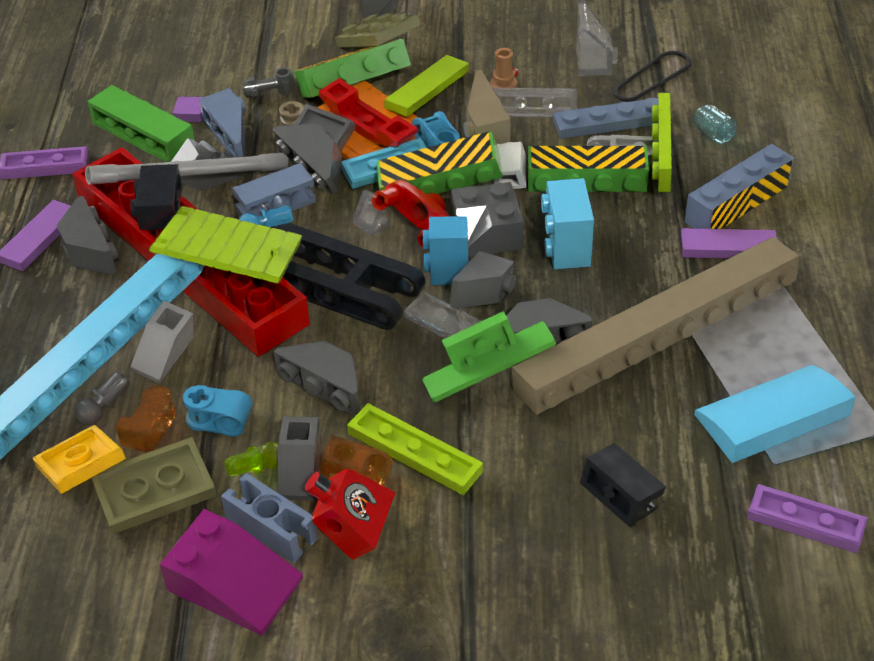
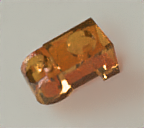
M157 385L146 389L141 396L142 402L132 417L122 416L115 427L121 446L145 453L156 449L176 415L174 404L171 401V391L167 387Z
M332 435L322 457L321 474L329 479L346 468L353 469L385 486L393 460L387 453L379 449Z

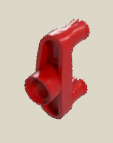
M396 180L387 184L385 189L376 191L374 193L375 196H372L371 199L375 209L384 210L389 206H394L409 221L421 229V234H418L417 237L421 247H423V230H429V217H450L445 211L444 200L439 194L433 192L426 194L404 180Z

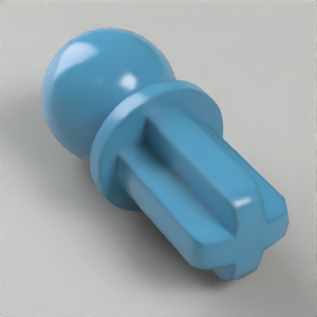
M284 205L264 211V208H262V215L260 216L246 213L239 218L240 221L272 227L292 222L293 214L289 205Z

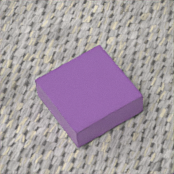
M178 97L173 116L186 122H202L199 99L203 97Z

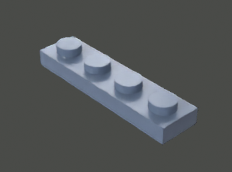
M658 98L553 113L552 122L559 139L652 126V123H658L652 122V105H658Z

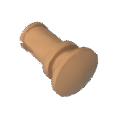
M509 48L497 49L495 52L496 69L493 72L490 85L496 92L508 93L517 88L515 72L512 70L513 51L511 52Z

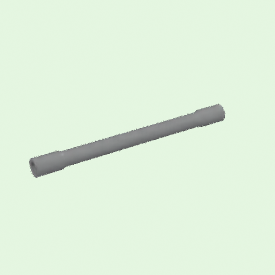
M270 153L247 157L146 164L94 165L86 167L85 177L89 185L116 183L118 181L139 178L141 166L178 164L180 176L258 170L262 172L278 171L288 168V157L284 153Z

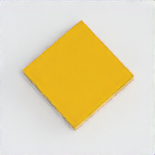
M93 425L34 456L32 459L37 469L63 494L126 458L122 448L96 425Z

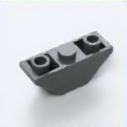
M316 123L282 125L272 129L278 139L275 144L286 156L290 153L294 157L292 160L295 165L301 163L312 174L311 177L314 179V183L321 190L326 187L333 195L338 192L342 155L335 141Z
M83 196L77 197L57 224L62 246L71 265L110 275L117 273L114 260L118 259V254L112 241L107 243L109 240L107 231L103 223L97 224L100 221L94 205L88 206Z
M551 298L519 302L506 315L514 334L541 321L545 322L555 339L556 345L592 327L591 316Z
M326 341L280 347L274 351L277 375L284 381L298 385L310 395L326 400L340 411H346L353 416L360 412L353 358L350 353Z

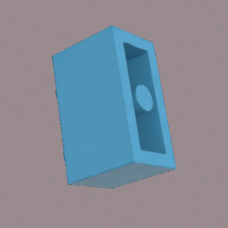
M467 216L429 217V230H423V249H429L430 253L424 254V272H430L431 285H452V279L468 264Z

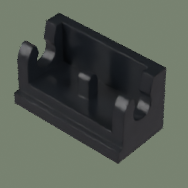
M615 443L586 458L580 484L630 528L657 509V506L652 501L663 495L666 489L662 482Z

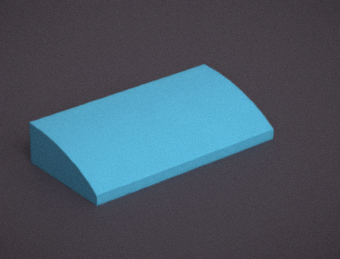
M809 365L696 409L694 415L728 459L734 463L850 416L856 397L833 375L817 366Z

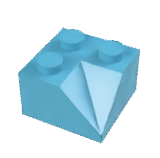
M584 178L547 181V192L541 195L542 212L548 213L545 216L546 232L550 234V238H545L544 241L546 257H551L553 269L591 267L594 218Z

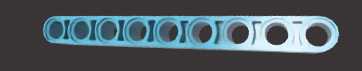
M156 254L0 396V460L147 324L163 301L170 303L202 272L204 265L198 262L193 263Z

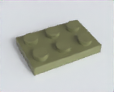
M401 12L392 16L391 13H387L379 17L378 14H374L364 18V23L359 26L353 24L343 28V34L334 38L338 47L379 46L421 25L417 14L406 15V12Z
M193 437L117 463L91 478L112 535L217 496L215 486Z

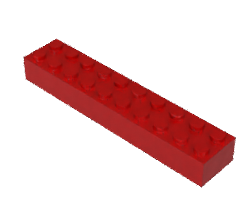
M121 147L87 166L143 163ZM87 166L72 173L78 197L83 196L88 206L94 205L98 217L145 259L151 260L156 253L150 252L149 249L164 229H139L138 220L132 217L130 207L131 199H136L134 180L89 185L85 177ZM182 196L180 207L185 206L194 210L198 209ZM204 265L200 275L183 290L185 294L257 357L265 354L310 325L307 297L283 277L278 284L263 280V278L258 279L234 273L230 270L225 271L214 266Z

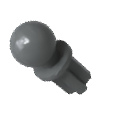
M115 371L97 390L93 388L92 392L96 396L93 399L87 398L80 401L76 407L75 414L78 421L85 425L95 424L100 421L103 416V407L105 405H108L111 409L114 407L111 403L129 386V380L121 372Z

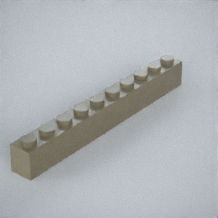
M771 237L513 366V392L536 415L549 408H553L562 401L584 392L589 387L611 378L616 373L638 364L643 359L665 350L670 345L690 337L706 326L717 323L720 319L731 313L742 310L745 306L756 300L767 297L779 288L792 284L796 281L798 274L799 255L776 238Z

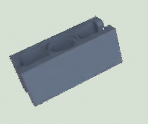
M299 163L233 187L234 197L240 202L235 204L236 210L240 216L246 213L260 216L262 215V208H264V211L289 205L291 211L310 205L316 202V196L310 189L314 187V179L304 166Z
M245 473L239 479L243 495L240 500L234 497L236 492L231 488L221 496L226 519L236 523L253 537L294 564L303 553L302 549L299 548L297 534L306 538V543L311 546L318 540L317 528L312 521V515L248 473Z

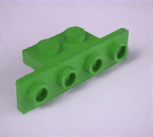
M502 311L443 339V345L452 364L425 376L423 382L432 401L437 402L555 346L556 342L543 321L514 334L507 316Z

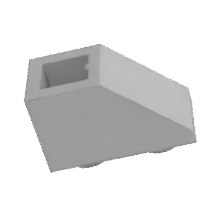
M163 301L145 326L130 366L131 371L160 384L194 338L193 313Z

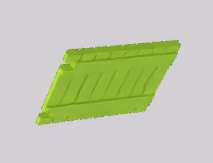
M182 206L149 250L152 253L193 263L198 262L201 265L214 266L217 269L230 270L234 273L258 279L263 278V280L279 284L299 247L302 235L275 228L270 229L271 227L255 225L254 223Z

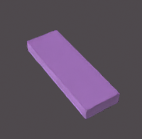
M84 146L2 153L0 159V179L72 174L89 165V149Z
M52 200L0 250V263L24 271L59 236L57 224L70 208V205Z
M682 228V257L731 258L771 237L776 238L775 230Z
M758 484L747 519L858 554L868 517Z

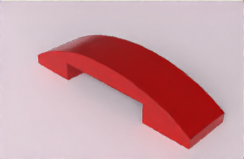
M340 78L318 91L320 98L334 114L354 121L356 125L354 131L375 143L397 147L418 133V128L397 115L390 119L360 100L358 90Z

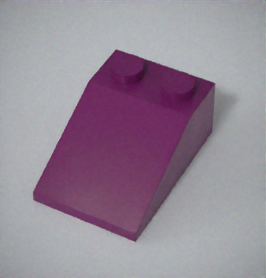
M205 509L202 510L160 563L167 591L261 636L303 579V573L239 525Z

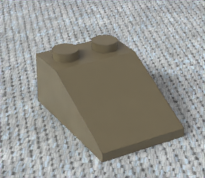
M476 70L467 107V122L463 124L465 136L470 137L492 131L496 144L510 142V118L482 70Z

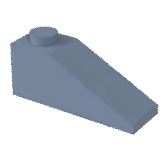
M228 88L199 99L204 124L227 152L231 153L234 157H245V122L243 113L246 112V107L240 96L237 97Z

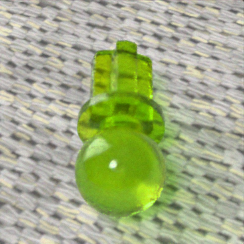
M269 441L262 444L260 448L250 446L246 452L226 458L224 465L227 474L232 477L251 471L254 474H259L264 471V468H277L279 443Z

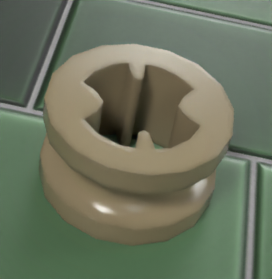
M296 101L282 104L279 108L281 124L293 125L304 109V106Z

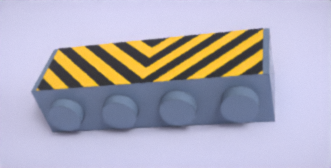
M773 144L768 145L688 194L685 223L693 229L724 228L789 186L794 157Z

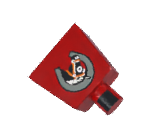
M346 468L329 479L319 472L314 473L305 485V491L318 499L312 515L313 523L352 560L376 549L395 492L353 469Z

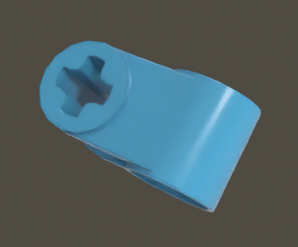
M441 111L434 113L432 117L425 119L418 117L412 121V124L418 128V133L414 135L415 138H421L426 147L455 141L460 137L458 131L454 129L446 115Z
M196 385L187 389L183 394V403L188 408L186 423L192 430L220 433L227 436H238L243 433L253 406L252 399L246 393L238 390H224Z

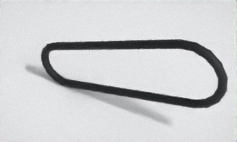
M680 51L661 53L614 89L615 97L627 102L639 99L686 71L691 66L690 57ZM679 55L687 60L685 67L636 96L623 97L618 93L622 87L664 56Z

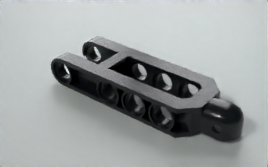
M291 223L270 228L302 235L300 243L304 247L299 245L293 256L307 260L308 264L314 265L315 263L332 269L336 274H346L344 279H340L290 261L283 278L304 294L310 303L375 327L390 330L402 317V307L394 298L370 288L375 287L392 294L396 292L408 297H416L425 287L426 280L424 275L412 265ZM322 249L328 252L330 256L326 255ZM349 259L353 260L356 264L351 263ZM403 278L408 279L414 286L408 284ZM297 279L301 280L306 286L302 285ZM325 289L329 290L333 296L328 294ZM379 308L386 311L390 316H387L384 313H382Z

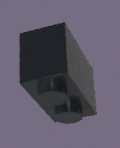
M178 164L141 166L139 178L134 179L136 199H131L130 204L131 215L133 218H137L140 230L164 229L180 209L183 186Z

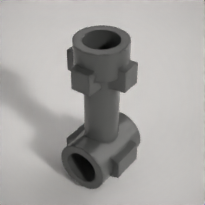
M281 67L275 71V77L255 81L254 76L248 77L247 80L242 81L245 97H258L259 91L277 88L279 94H290L294 90L293 86H295L294 74L291 73L289 68Z

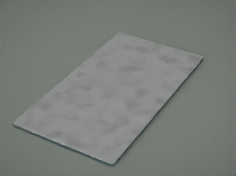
M784 286L770 293L767 297L758 299L745 306L742 310L735 311L720 319L717 323L708 325L691 335L694 343L729 397L809 365L817 366L833 375L856 397L850 416L764 450L763 452L773 466L783 465L874 438L873 409Z

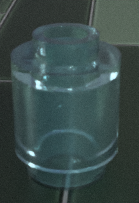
M706 104L701 106L694 116V123L697 125L698 130L719 144L731 140L736 134V120L715 105L710 106Z

